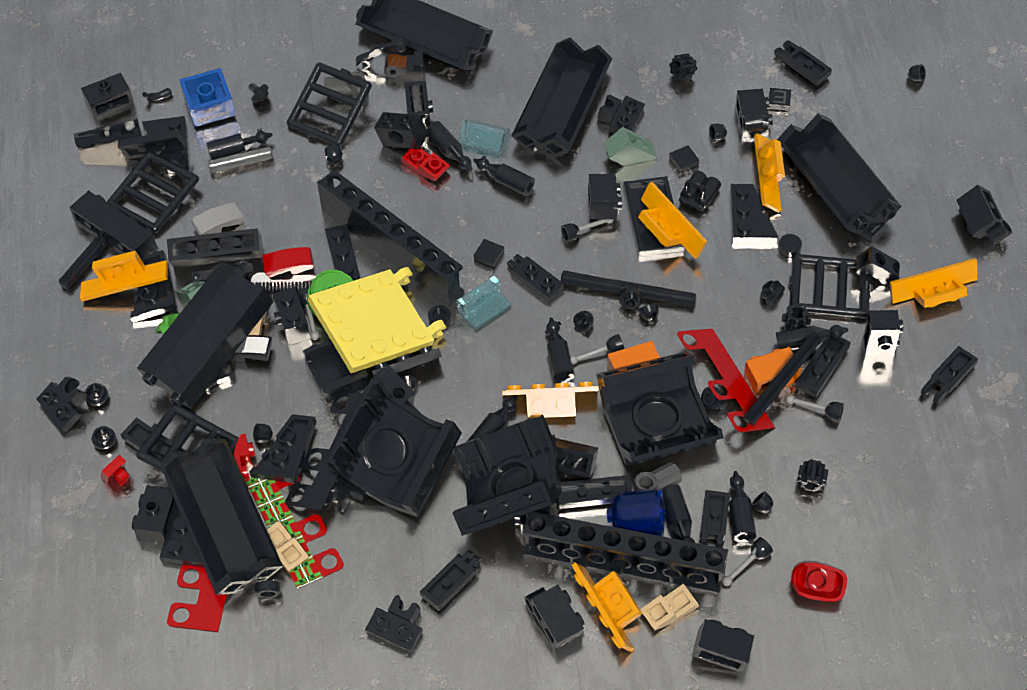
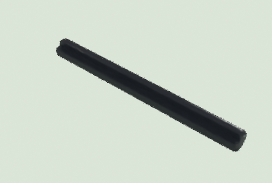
M565 270L561 274V282L566 285L621 294L624 289L632 287L639 290L642 298L692 307L695 306L697 298L695 293Z

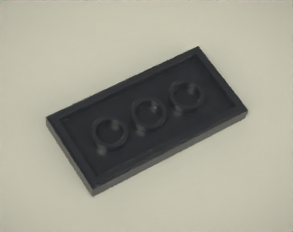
M668 177L625 181L623 187L639 257L683 252L684 246L682 244L669 247L662 245L638 218L642 210L649 209L641 201V198L650 182H653L674 205Z

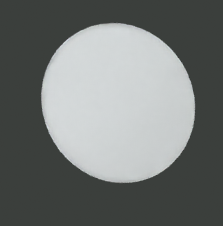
M264 272L256 273L251 279V283L254 282V285L255 282H261V286H263L262 283L264 281L266 287V282L270 283V278Z

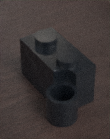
M763 88L738 90L735 105L742 138L754 137L756 133L768 136L769 127L773 126L772 113L768 114L769 99L764 96Z
M976 185L956 200L960 207L958 209L959 214L966 220L968 225L966 227L967 231L973 238L981 239L987 234L995 244H998L1012 234L1011 227L1002 218L990 191Z
M559 585L547 591L542 587L524 597L528 609L536 616L554 649L582 635L583 626L585 625L584 620L579 612H574L570 605L572 601L566 590L562 591Z

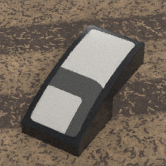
M248 335L229 361L245 363L246 358L268 361L272 337Z

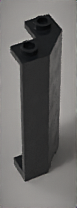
M372 0L371 5H362L359 8L355 25L391 40L401 37L405 46L417 51H423L424 54L462 70L473 69L476 65L474 60L478 55L483 56L486 52L493 30L421 0Z
M570 37L556 43L511 136L524 149L532 152L535 149L545 151L547 156L553 158L570 152L613 58L599 45L584 51Z
M817 113L804 129L790 124L777 139L781 142V147L847 230L861 234L866 230L887 223L895 217L897 211L902 207L830 118Z
M220 262L137 367L138 371L142 374V380L151 387L156 385L163 388L170 396L169 400L173 404L192 409L274 302L263 286L258 282L253 285L243 277L245 272L236 266Z
M210 437L203 440L194 452L175 451L171 453L160 467L215 594H235L244 590L243 584L252 582L255 579L258 582L267 580L282 568L283 565L226 439Z

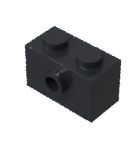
M121 73L81 88L85 103L94 119L134 104L130 88Z
M426 81L404 83L407 114L420 115L427 129L430 125V113H433L432 100L428 101Z
M589 174L588 202L590 219H617V211L622 210V197H618L620 196L621 187L620 183H616V174Z
M295 287L273 293L277 311L274 313L277 326L282 325L288 345L311 339L308 323Z
M869 310L863 333L865 357L894 356L896 347L900 345L899 334L903 333L904 328L903 320L899 319L898 310Z
M555 438L559 471L565 475H579L590 478L595 469L598 447Z
M147 485L144 494L140 495L138 502L139 511L132 519V530H134L137 540L164 544L176 505L170 488Z
M705 619L698 629L692 657L741 673L748 665L755 635L749 634L741 628L725 626L717 620Z

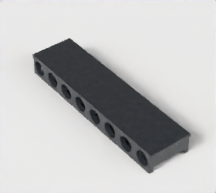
M332 170L323 179L317 181L321 209L341 225L347 224L350 232L397 268L409 267L413 274L410 278L444 304L451 307L465 293L464 289L460 287L459 272L463 269V266L336 170ZM333 179L340 181L337 187H334Z
M534 511L526 514L523 530L525 538L523 555L526 557L571 566L576 562L586 569L607 573L615 571L618 575L678 587L684 584L688 589L720 594L729 549Z

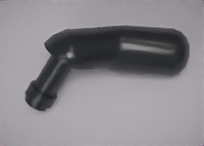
M166 88L157 93L148 94L143 92L142 96L151 102L171 96L172 90Z

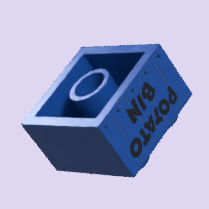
M221 68L179 79L183 97L194 127L236 115L233 100Z

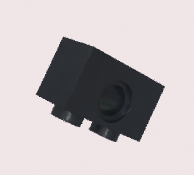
M383 112L374 126L383 146L420 149L429 134L420 115Z

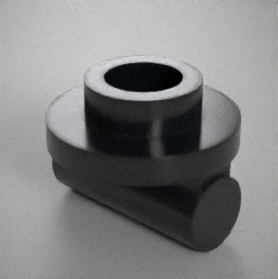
M251 83L248 86L249 90L254 93L252 97L253 102H263L267 98L269 87L266 84L259 87L255 83Z
M770 280L762 286L761 296L769 306H774L784 292L785 287L778 280Z
M714 386V390L723 396L721 390ZM706 387L703 390L701 400L706 409L716 410L719 408L722 410L727 406L725 400H719L714 396L710 387Z

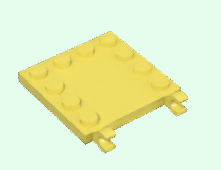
M409 267L402 268L395 274L389 269L309 295L307 301L350 373L372 367L428 346H433L434 338L443 336L441 330L446 329L443 321H435L429 327H426L401 285L410 283L408 277L413 274Z

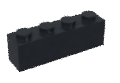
M88 190L69 207L75 222L94 235L105 237L108 244L122 254L136 251L139 257L142 258L149 255L157 247L154 239L155 234L150 228L141 226L135 218L126 216L117 206H111L99 194L95 195Z
M258 228L167 239L168 261L173 268L219 263L221 261L228 262L261 258L263 255L262 235Z

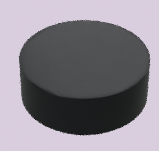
M786 234L780 238L778 248L781 254L793 257L795 254L800 253L802 241L798 236Z
M442 305L432 307L428 312L429 324L431 325L435 321L442 320L447 327L451 323L450 310Z
M264 580L255 584V595L258 597L274 598L281 593V585L277 581Z

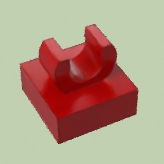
M119 454L101 471L100 478L107 484L114 478L120 486H123L129 480V474L124 470L126 460Z

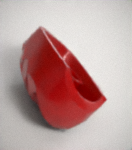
M802 561L793 567L791 582L795 591L803 597L835 602L844 597L847 587V575L843 570L829 564L817 561Z

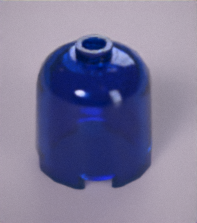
M663 490L620 492L613 499L612 508H607V523H612V527L663 536L662 533H664L665 509H661V500L664 499Z

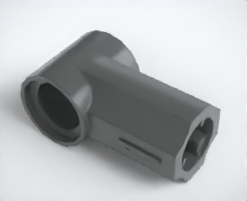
M351 72V75L366 80L362 72ZM335 77L324 78L325 87L345 95H350L355 99L361 90L360 87Z
M670 462L652 472L638 474L635 479L634 498L640 503H650L663 488L682 482L679 468L676 464Z

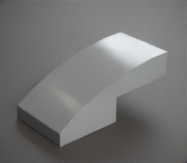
M235 202L207 210L192 218L191 223L199 235L221 233L222 227L242 224L244 216Z

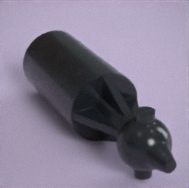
M440 121L430 124L427 128L429 133L427 137L447 158L459 161L460 168L472 171L471 159L463 155L461 143Z
M260 128L257 129L258 132L255 136L238 133L206 142L210 158L213 160L246 152L256 142L265 146L267 140L273 135L272 133L262 131Z
M482 156L480 159H473L480 172L483 173L485 170H488L496 182L524 196H528L532 191L535 178L504 163L490 164L486 156Z
M550 317L545 333L547 335L551 334L550 341L547 344V351L553 378L557 382H566L575 376L568 343L558 333L561 322H556Z
M812 325L776 332L778 349L790 347L792 351L798 350L813 331L822 336V341L819 344L829 337L839 339L844 333L848 332V328L833 325L830 329H825Z
M517 396L506 397L502 403L503 408L494 413H489L467 441L505 428L508 412L512 413L516 408Z
M734 471L733 477H730V486L734 489V493L729 501L734 540L741 543L750 542L757 537L751 499L742 489L745 483L743 477L737 471Z
M671 485L663 488L659 494L671 529L683 541L695 543V540L690 537L692 519L681 487Z

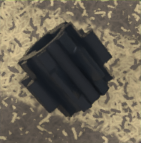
M689 53L675 55L672 62L669 63L670 73L674 74L677 80L691 79L698 68L696 67L697 61Z
M800 304L788 306L786 313L782 314L781 321L785 322L784 329L791 330L810 325L812 317L808 316L809 309L800 306Z
M809 459V461H804L803 465L799 466L797 481L800 482V486L804 490L816 492L817 490H822L823 486H826L829 470L825 469V464H822L819 460Z

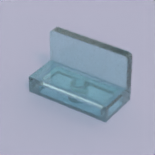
M465 119L462 122L458 141L500 152L502 151L505 134H508L510 129L474 119Z
M495 276L458 299L459 314L474 330H478L511 307V303L500 292V281Z

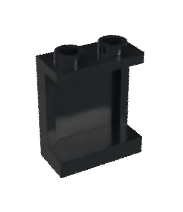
M331 339L320 344L311 345L303 350L305 364L326 406L333 404L336 396L341 392L360 393L368 386L369 376L366 370L363 369L350 373ZM345 396V397H342V398H340L338 401H341V400L346 399V398H348V397H346V396Z

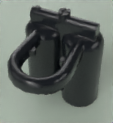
M695 171L690 179L685 182L678 201L686 204L688 208L693 207L702 211L708 207L720 189L721 182L715 177L707 178L701 171Z

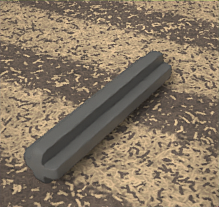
M268 146L209 160L208 166L211 173H216L270 160L273 158L272 149Z

